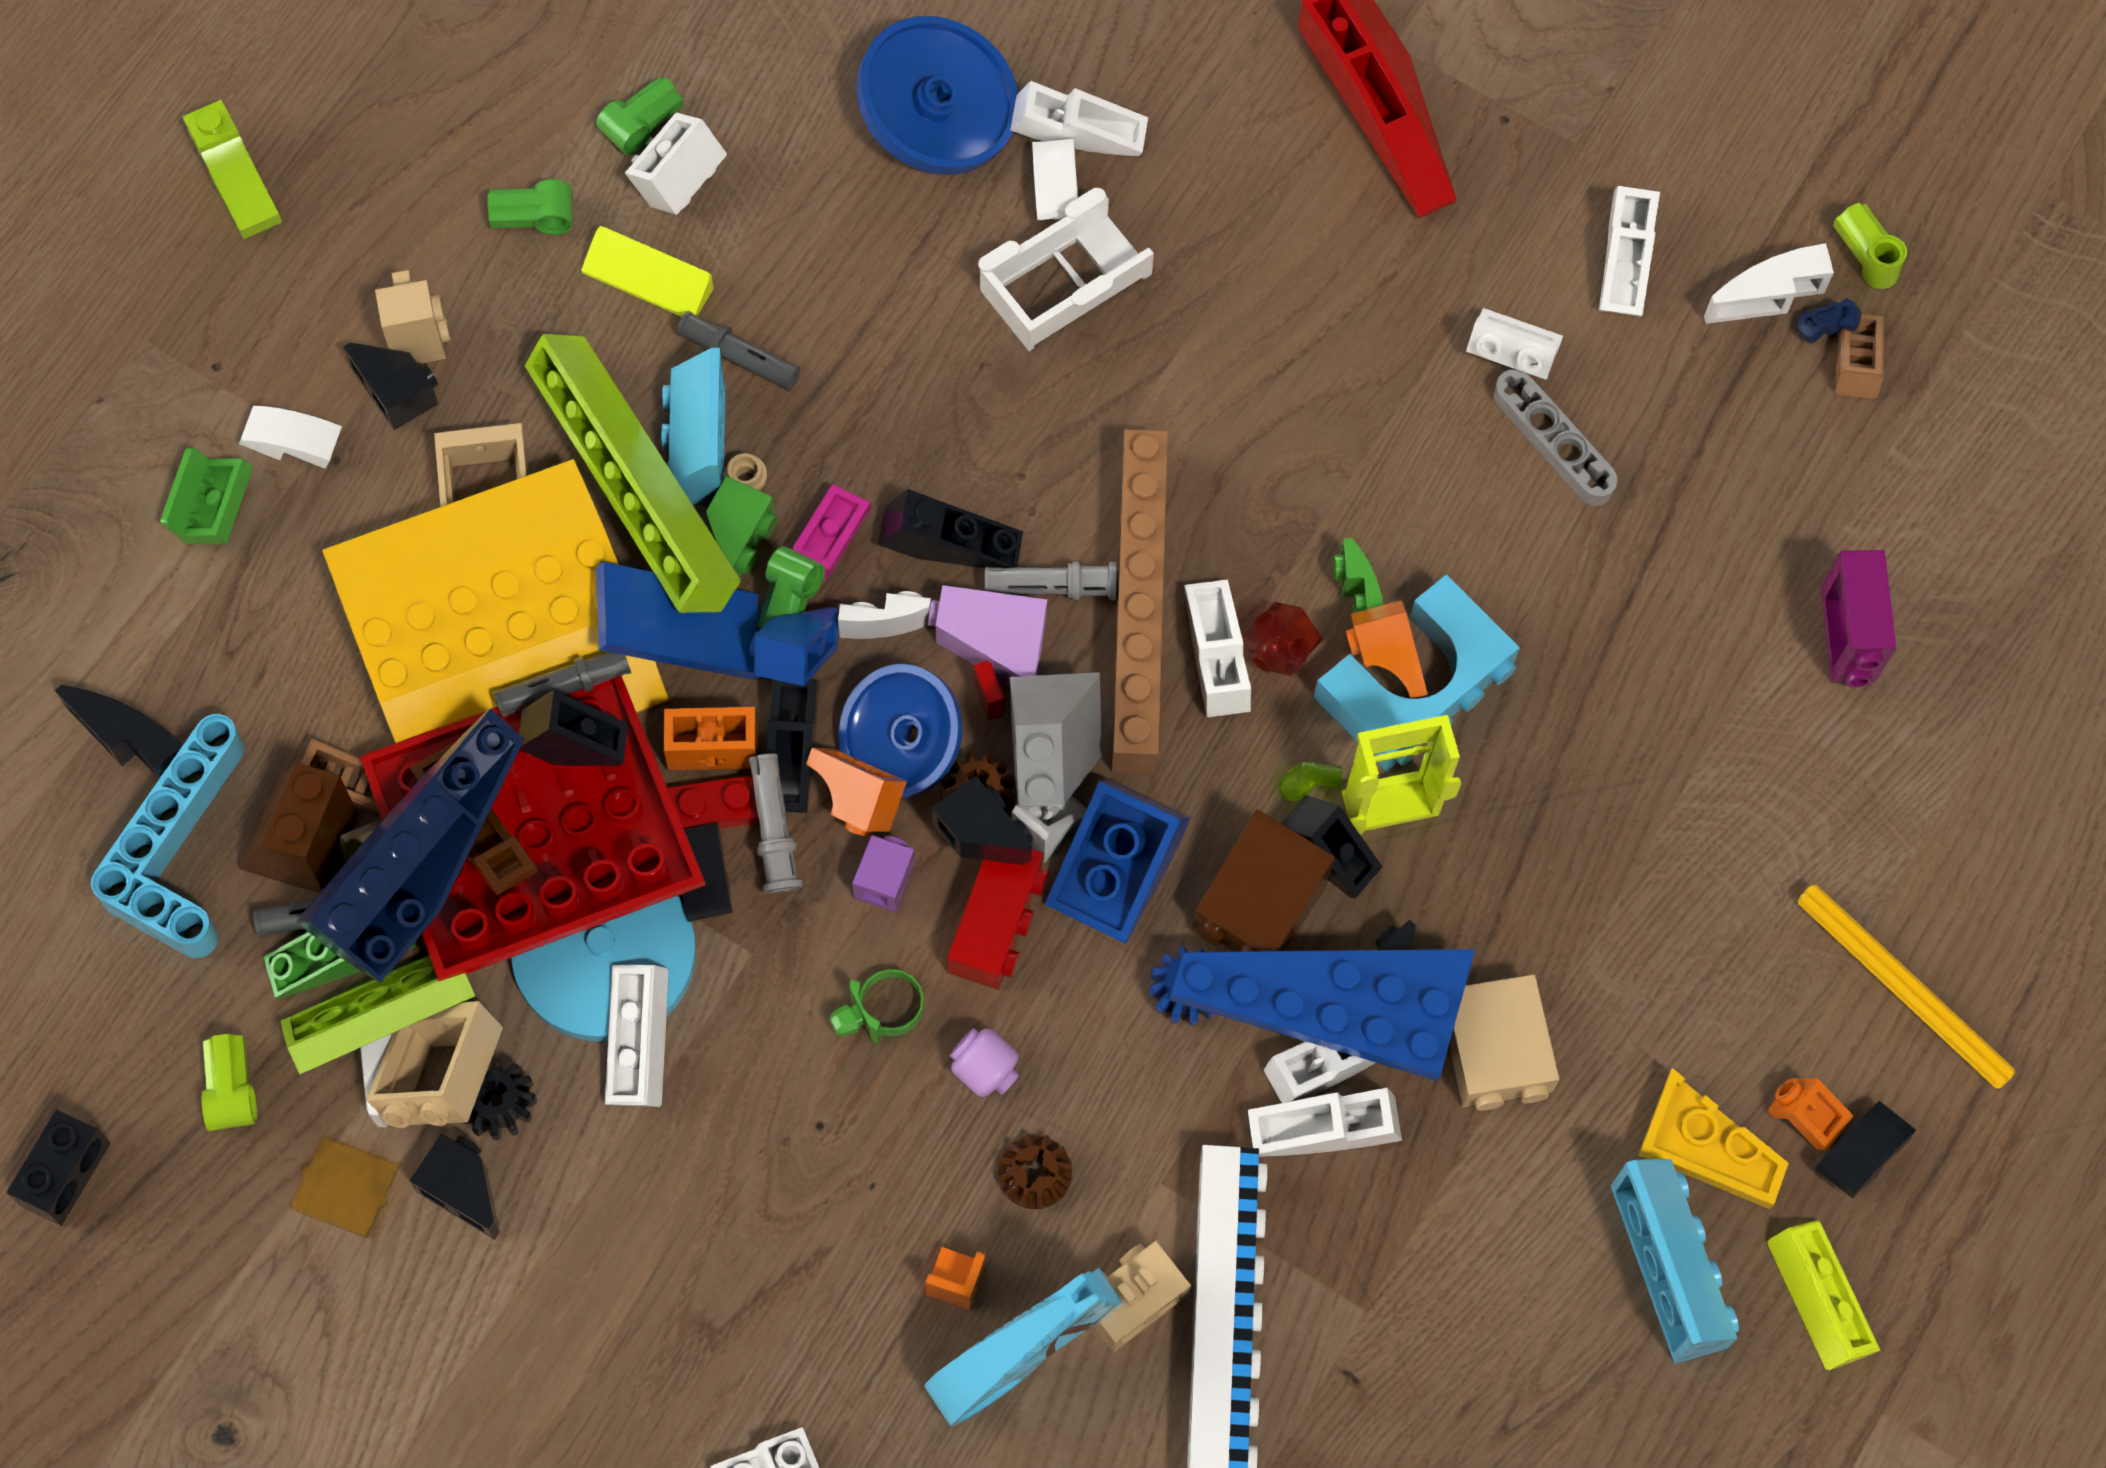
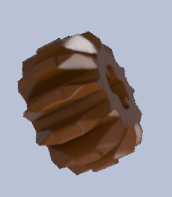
M968 751L965 754L966 764L964 765L955 760L950 769L951 774H946L941 780V786L945 788L940 794L941 800L976 776L985 787L992 785L998 791L1005 806L1015 803V793L1011 791L1015 787V776L1005 774L1007 763L1004 760L991 765V754L988 751L982 755L981 761H975L973 753Z

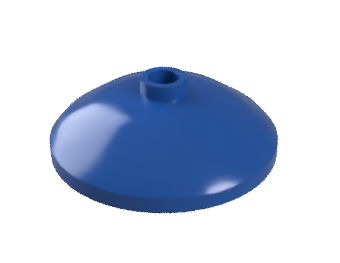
M910 664L885 666L866 676L848 697L839 723L840 751L907 781L901 799L918 796L937 785L954 764L962 739L961 712L952 690L935 673ZM914 728H917V739L912 742L911 732Z

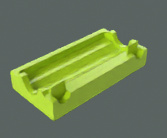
M430 955L389 972L381 983L371 980L281 1020L287 1049L299 1074H302L475 997V994L465 973L439 982Z

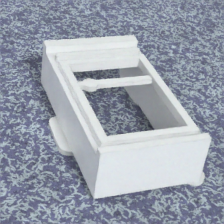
M1093 188L1067 204L1065 207L1066 217L1021 245L1015 241H1007L979 260L980 291L1028 351L1034 349V345L1134 282L1141 278L1144 280L1152 275L1154 253L1150 248H1147L1138 254L1108 217L1109 199L1101 188ZM1076 242L1103 274L1088 284L1083 282L1060 253ZM1054 256L1080 289L1075 291L1069 298L1031 320L1005 286Z

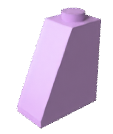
M942 585L940 601H931L928 626L936 627L937 644L972 665L988 660L992 664L997 679L1010 687V677L1038 676L1047 618V599Z

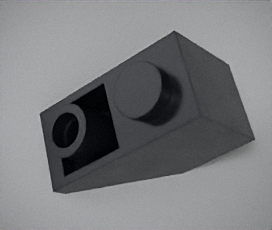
M976 776L932 807L934 826L959 857L1025 865L1031 861V842L1033 837L1021 820L1016 819L1013 821L1003 810L1005 803L998 791L992 785L985 787Z

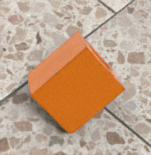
M941 1247L933 1272L928 1274L925 1282L926 1295L971 1310L986 1268V1254L977 1251L975 1258Z

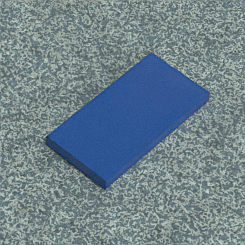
M603 562L596 567L598 643L600 651L751 680L759 678V676L754 675L755 658L750 655L752 637L755 632L761 630L758 627L760 619L759 594L736 589L721 612L679 613L654 572Z

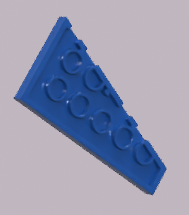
M1475 949L1184 952L1170 994V1001L1438 1081L1443 1069Z

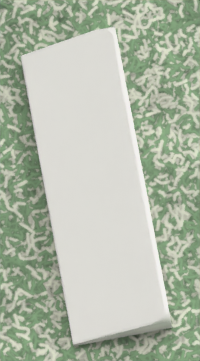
M612 965L605 1105L660 1107L662 1105L669 976L668 969L656 965Z

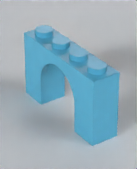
M1447 574L1414 600L1410 619L1444 653L1449 662L1452 679L1443 690L1430 697L1420 699L1397 696L1380 685L1351 654L1317 680L1314 698L1357 743V734L1360 732L1448 715L1450 724H1452L1453 720L1451 717L1461 709L1465 712L1470 711L1484 697V689L1493 682L1497 685L1502 684L1516 670L1517 667L1514 665L1520 647ZM1410 746V747H1405V748H1400V749H1395V750L1380 752V753H1376V754H1373V755L1376 756V755H1381V754L1396 752V751H1400V750L1410 749V748H1413V747H1415V746ZM1416 755L1384 760L1377 763L1387 772L1397 762L1404 766Z

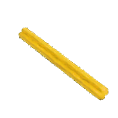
M1811 885L1800 895L1798 904L1993 1087L1997 1089L2003 1087L2014 1076L2015 1069L1818 885Z

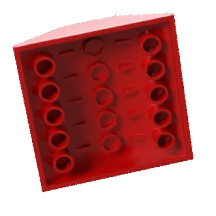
M622 676L593 685L594 690L585 693V690L582 689L567 696L628 723L624 763L619 766L552 765L519 750L491 808L509 834L515 836L535 864L538 872L501 894L496 895L466 858L441 911L422 933L439 982L463 973H472L706 885ZM499 707L493 708L492 710L502 718ZM522 711L502 718L518 734ZM485 712L360 756L382 821L416 785L417 780L412 774L410 767L445 747L452 746Z

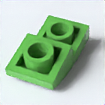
M1344 538L1340 554L1333 555L1334 581H1341L1342 596H1354V613L1384 605L1380 587L1369 561L1353 538Z

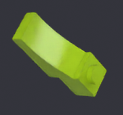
M222 100L182 116L189 135L243 240L282 223L280 215Z

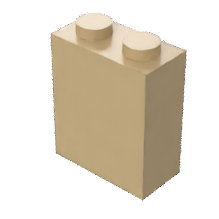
M1535 975L1466 985L1449 1043L1462 1107L1476 1105L1477 1110L1484 1111L1502 1106L1505 1100L1521 1098L1522 1103H1534L1547 1099L1549 1093H1552L1558 1084L1559 1075Z

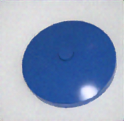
M918 16L898 21L883 30L873 40L860 62L856 77V96L862 118L879 144L895 158L911 167L943 175L967 173L986 165L995 158L1013 133L1010 129L1016 95L1018 94L1013 73L1002 54L991 42L977 31L962 23L934 16Z

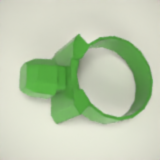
M894 969L877 972L866 981L862 989L860 982L850 980V996L853 1006L849 1007L848 1004H845L831 1014L829 1020L838 1037H846L859 1032V1027L864 1025L871 1041L879 1044L882 1035L898 1036L906 1034L918 1024L923 1015L924 996L921 986L913 976L902 970ZM899 978L913 985L921 999L920 1009L913 1020L904 1026L887 1028L881 1027L879 1020L869 1016L863 1008L864 996L868 989L879 980Z

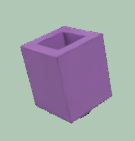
M871 835L852 883L854 899L896 913L915 866L914 849L909 848L907 842L894 836H884L882 839Z

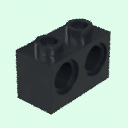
M56 1109L6 1193L21 1207L62 1226L108 1149L110 1142L97 1128Z

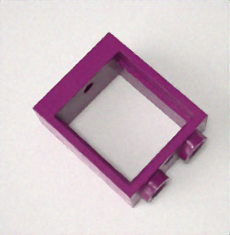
M1841 550L1821 585L1831 683H1846L1849 687L1857 688L1876 682L1897 648L1885 550Z

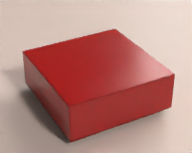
M987 660L973 665V683L988 721L1003 716L1005 697L991 662L989 663Z

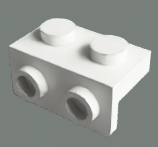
M1483 308L1474 324L1466 352L1547 380L1563 336Z

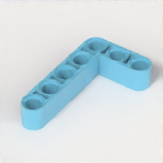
M211 714L197 724L91 878L93 893L110 914L191 958H202L209 955L217 946L218 931L208 914L201 907L159 885L156 881L243 756L244 742L233 721L221 714ZM222 735L229 736L223 745L211 746L215 738ZM204 772L199 781L189 784L185 783L190 774ZM171 808L178 809L177 814L172 819L166 821L159 820L166 810ZM145 845L152 846L149 854L142 858H134L135 852L140 847ZM126 883L125 889L120 894L108 896L109 889L113 885ZM160 903L165 904L163 911L159 915L146 917L147 910L151 906ZM203 925V929L198 936L190 939L184 938V934L189 927Z

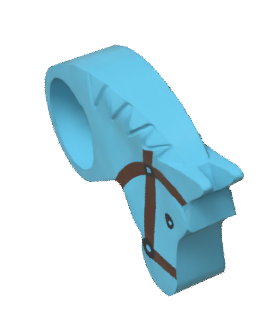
M1100 1268L1091 1273L1090 1271L1085 1274L1082 1273L1056 1293L1031 1307L1030 1310H1026L1021 1315H1018L1013 1321L1007 1322L1002 1328L996 1329L982 1341L967 1349L925 1383L924 1388L950 1427L957 1426L1005 1395L1030 1375L1051 1354L1103 1321L1121 1307L1123 1302Z

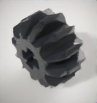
M494 1059L491 1064V1071L486 1072L468 1122H463V1124L473 1123L472 1131L476 1136H481L489 1128L492 1139L498 1141L501 1137L502 1128L505 1127L508 1128L511 1135L517 1136L519 1133L515 1123L517 1119L522 1122H531L532 1115L526 1108L537 1104V1097L534 1093L529 1092L533 1086L530 1076H520L521 1070L517 1064L509 1065L503 1072L501 1061ZM499 1093L503 1103L494 1107L489 1097Z

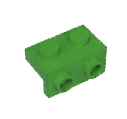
M186 448L160 520L161 525L186 544H227L253 466L243 458L208 459L196 448Z

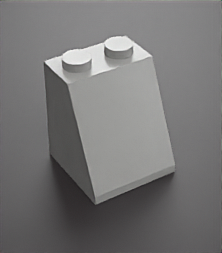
M1100 673L1010 677L1012 752L1018 807L1064 805L1102 757Z

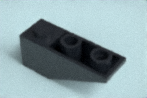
M907 489L885 506L878 545L921 560L978 568H1015L1018 566L1023 531Z

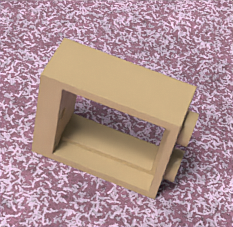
M522 423L434 433L440 507L456 502L453 467L515 459L517 479L530 475L527 442Z
M479 1001L461 1002L394 1032L366 1101L381 1115L385 1123L397 1128H405L408 1125L431 1124L434 1126H444L446 1123L468 1122L503 1027ZM456 1046L440 1090L414 1092L431 1047Z

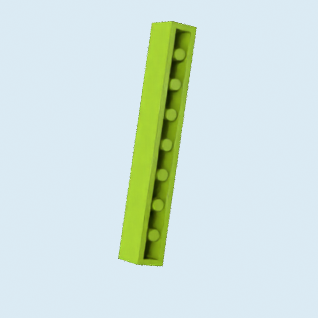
M542 334L524 366L679 613L721 612L741 580L584 336Z

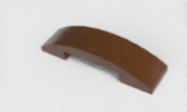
M450 745L410 767L417 782L451 747ZM491 808L467 859L496 895H499L537 873L538 870L515 836L509 834Z

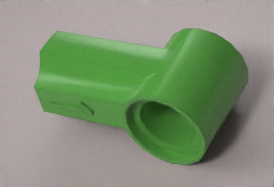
M658 77L628 101L624 102L619 99L609 103L599 114L596 125L625 155H632L645 146L653 129L684 107L683 99L675 86L666 77L664 79Z
M548 179L538 182L535 188L489 190L488 214L490 227H535L536 230L548 235L567 233L572 229L573 188L565 181Z
M788 546L779 547L771 556L766 568V579L771 584L758 627L762 629L772 617L804 612L808 599L817 593L825 575L823 564Z

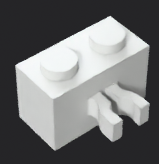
M676 112L655 138H649L645 143L647 147L640 156L635 155L631 160L633 164L625 174L651 208L677 215L681 209L689 204L691 197L706 179L715 173L717 166L726 157L727 153L702 119Z

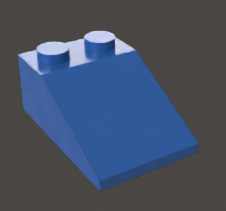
M1113 780L1099 781L1044 905L1123 943H1127L1169 867L1191 817Z

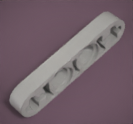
M1517 369L1503 372L1498 377L1493 393L1497 406L1582 501L1593 506L1607 503L1613 497L1618 483L1617 474L1611 465L1531 376ZM1509 386L1511 389L1520 387L1522 389L1520 397L1516 393L1506 394L1507 387ZM1524 403L1527 407L1524 412H1521ZM1535 414H1545L1550 417L1553 426L1548 430L1536 429L1532 426L1530 417ZM1570 444L1579 450L1581 457L1575 461H1567L1559 456L1557 449L1561 445ZM1586 463H1590L1586 472L1583 467ZM1590 479L1595 482L1600 479L1605 481L1603 489L1599 486L1589 487Z

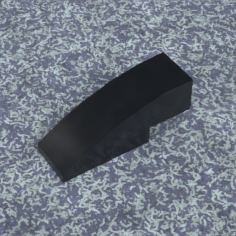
M772 679L766 754H778L779 775L785 812L808 813L813 768L806 765L811 748H815L820 682L816 679H810L805 686Z
M60 685L54 690L65 708L121 766H124L134 756H137L160 779L183 746L161 725L140 711L118 700L89 690Z

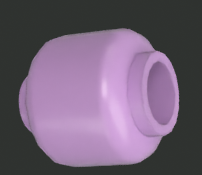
M974 1028L971 1029L949 1055L954 1059L951 1066L953 1075L980 1097H986L994 1090L1003 1095L1019 1076V1073L1013 1069L1019 1059L1018 1052L990 1028L982 1029L979 1032Z

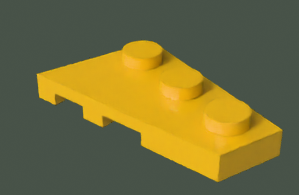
M1672 1068L1666 1079L1638 1155L1646 1159H1672L1677 1172L1681 1171L1687 1176L1770 1210L1774 1206L1789 1163L1747 1128L1739 1127L1718 1110L1719 1106L1706 1095L1702 1097L1684 1082L1685 1078Z

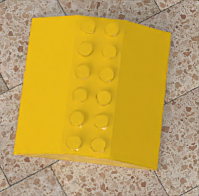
M574 459L322 550L395 743L485 712L487 709L498 707L493 693L495 690H501L575 664L574 659L579 657L587 660L607 653L599 650L596 567L603 562L619 564ZM626 656L631 674L622 675V678L636 712L640 713L669 702L656 662Z

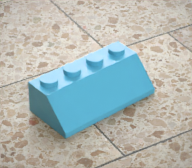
M1642 1159L1626 1162L1611 1184V1189L1674 1364L1728 1349L1737 1340L1736 1333L1739 1331L1737 1316L1732 1306L1729 1304L1725 1305L1719 1290L1722 1287L1721 1273L1716 1262L1713 1259L1708 1260L1702 1244L1706 1241L1705 1230L1700 1218L1697 1215L1692 1216L1686 1200L1689 1198V1187L1684 1174L1681 1171L1676 1172L1672 1159Z

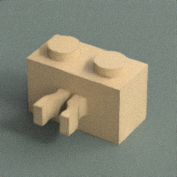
M409 270L392 273L394 286L375 290L381 326L388 348L409 352L417 364L446 359L443 342L451 341L440 295L431 296L427 280L412 283Z
M1157 1241L1147 1248H1144L1142 1244H1138L1119 1260L1122 1264L1119 1269L1109 1276L1103 1272L1123 1302L1121 1307L1094 1326L1113 1352L1117 1351L1189 1296L1190 1283Z

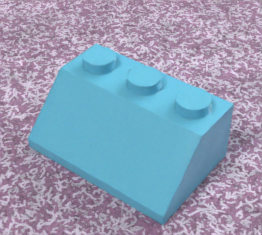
M710 348L671 368V385H663V410L670 411V424H662L661 431L662 449L669 450V462L665 463L692 504H710L724 481L726 387L720 348Z

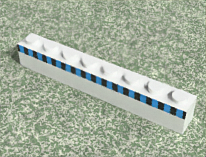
M1202 1146L1199 1170L1187 1468H1257V1446L1249 1445V1427H1258L1259 1398L1250 1396L1251 1379H1259L1261 1366V1350L1252 1349L1253 1331L1261 1332L1262 1303L1254 1302V1284L1262 1285L1264 1275V1256L1256 1255V1238H1264L1266 1222L1265 1209H1257L1258 1192H1266L1267 1164L1259 1163V1148Z

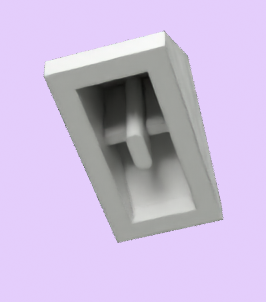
M1071 796L1064 805L1018 807L1017 804L1012 811L1011 819L1013 821L1019 819L1025 824L1033 837L1031 842L1032 849L1044 852L1043 862L1045 863L1079 828L1087 808Z

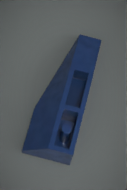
M487 709L385 817L296 922L331 952L381 983L441 911L524 742V738L492 709Z

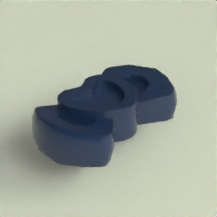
M1845 298L1840 303L1832 302L1826 307H1816L1812 311H1803L1798 318L1797 331L1805 341L1812 344L1823 334H1834L1839 329L1855 331L1860 324L1862 312L1854 301Z

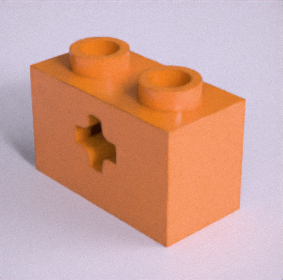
M755 707L664 709V754L668 771L751 769L749 758L757 757L758 724Z

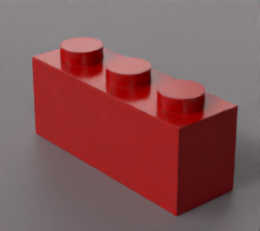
M1032 849L1031 861L1025 865L983 860L947 957V973L997 990L1000 989L1004 976L1012 978L1020 952L1014 950L1019 935L1024 937L1028 935L1035 911L1028 909L1033 894L1041 896L1048 879L1049 870L1043 869L1044 852Z

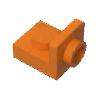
M1792 1078L1786 1081L1776 1091V1099L1767 1110L1773 1118L1788 1119L1816 1150L1824 1151L1829 1150L1853 1118L1849 1110L1818 1078Z

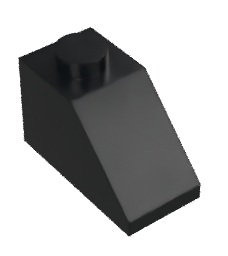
M348 343L343 346L350 368L393 430L438 405L433 389L438 386V382L426 363L419 366L409 352L356 343Z
M552 690L522 709L519 734L524 738V742L520 750L552 765L619 766L624 763L628 723L556 690Z
M1305 796L1281 823L1335 857L1328 881L1350 898L1355 899L1383 867L1340 805Z
M441 1133L409 1180L411 1185L419 1195L495 1240L500 1231L488 1171L482 1158L479 1156L482 1150L462 1136H457L455 1141Z

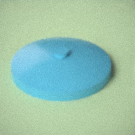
M678 896L517 955L512 957L511 961L514 976L523 998L531 1010L544 1023L554 1030L576 1039L608 1042L612 965H656L667 968L669 972L667 1017L682 1000L692 980L696 963V940L692 923L687 920L684 904Z

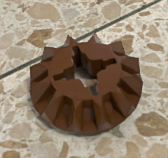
M1028 1134L1016 1142H1011L1000 1157L998 1181L1003 1193L1016 1205L1027 1209H1043L1060 1201L1068 1191L1072 1181V1163L1064 1146H1060L1052 1141L1049 1136L1039 1137ZM1039 1155H1042V1169L1048 1172L1050 1176H1038L1036 1182L1032 1183L1031 1188H1027L1028 1172L1022 1169V1166L1024 1164L1032 1165L1034 1160L1038 1159Z

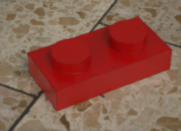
M752 775L667 788L683 829L718 822L720 829L759 823Z

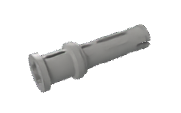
M1073 562V564H1068V568L985 567V591L1003 594H1068V598H1073V600H1080L1081 596H1108L1109 600L1116 601L1117 562H1109L1108 566H1081L1080 562Z
M778 754L757 755V757H750L749 763L753 776L762 842L758 843L756 849L757 855L763 858L766 884L762 886L763 894L801 889L803 884L801 879H797L793 854L797 850V844L793 838L789 837L784 798L779 775Z

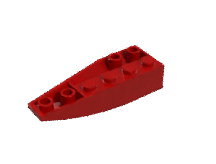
M1303 0L1298 23L1299 32L1418 218L1420 219L1455 203L1456 195L1410 54L1374 0Z

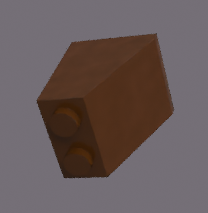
M296 762L272 786L238 866L240 870L320 894L331 881L340 860V836L352 831L358 816L340 775Z
M1256 809L1196 908L1193 926L1197 928V933L1207 942L1219 946L1221 943L1234 952L1284 951L1326 889L1335 857Z

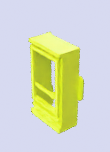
M1448 715L1357 734L1358 747L1346 790H1342V796L1348 818L1360 835L1367 830L1439 816L1444 800L1457 796L1461 780L1458 777L1453 778L1460 755ZM1415 746V747L1410 748V749L1400 750V751L1391 752V753H1386V754H1381V755H1376V756L1373 755V754L1380 753V752H1385V751H1390V750H1395V749H1400V748ZM1425 752L1419 771L1378 779L1379 773L1376 762L1409 755H1419Z

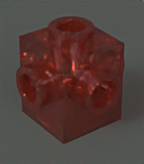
M1274 602L1266 612L1260 614L1255 619L1253 626L1242 637V640L1252 652L1250 658L1259 669L1266 673L1272 671L1291 676L1293 672L1305 664L1307 657L1320 644L1323 638L1301 607Z

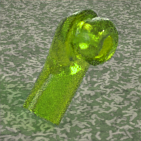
M1306 761L1300 762L1282 777L1279 791L1285 799L1298 801L1317 785L1339 788L1342 766Z

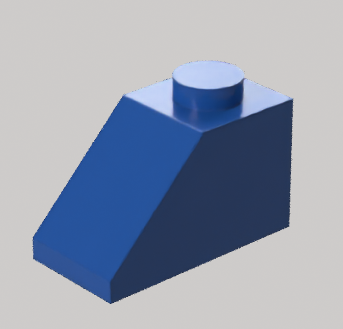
M830 607L772 617L760 631L755 632L751 640L750 655L755 658L754 675L805 686L838 649L839 609Z

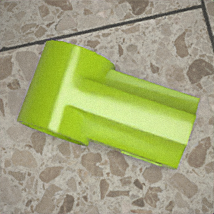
M1858 202L1846 208L1835 219L1833 227L1862 265L1861 276L1864 282L1875 289L1890 288L1896 283L1907 257V248L1904 242L1893 235H1888L1866 204L1861 205Z
M221 1034L203 1041L206 1090L202 1091L201 1099L203 1118L207 1131L257 1124V1103L254 1088L249 1083L247 1048L244 1036Z

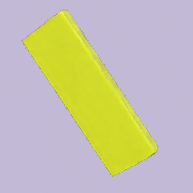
M599 226L581 269L582 273L680 317L687 311H691L698 316L714 289L710 273L603 226Z
M1816 1220L1793 1226L1770 1238L1767 1241L1768 1247L1826 1370L1836 1369L1880 1351L1821 1222Z

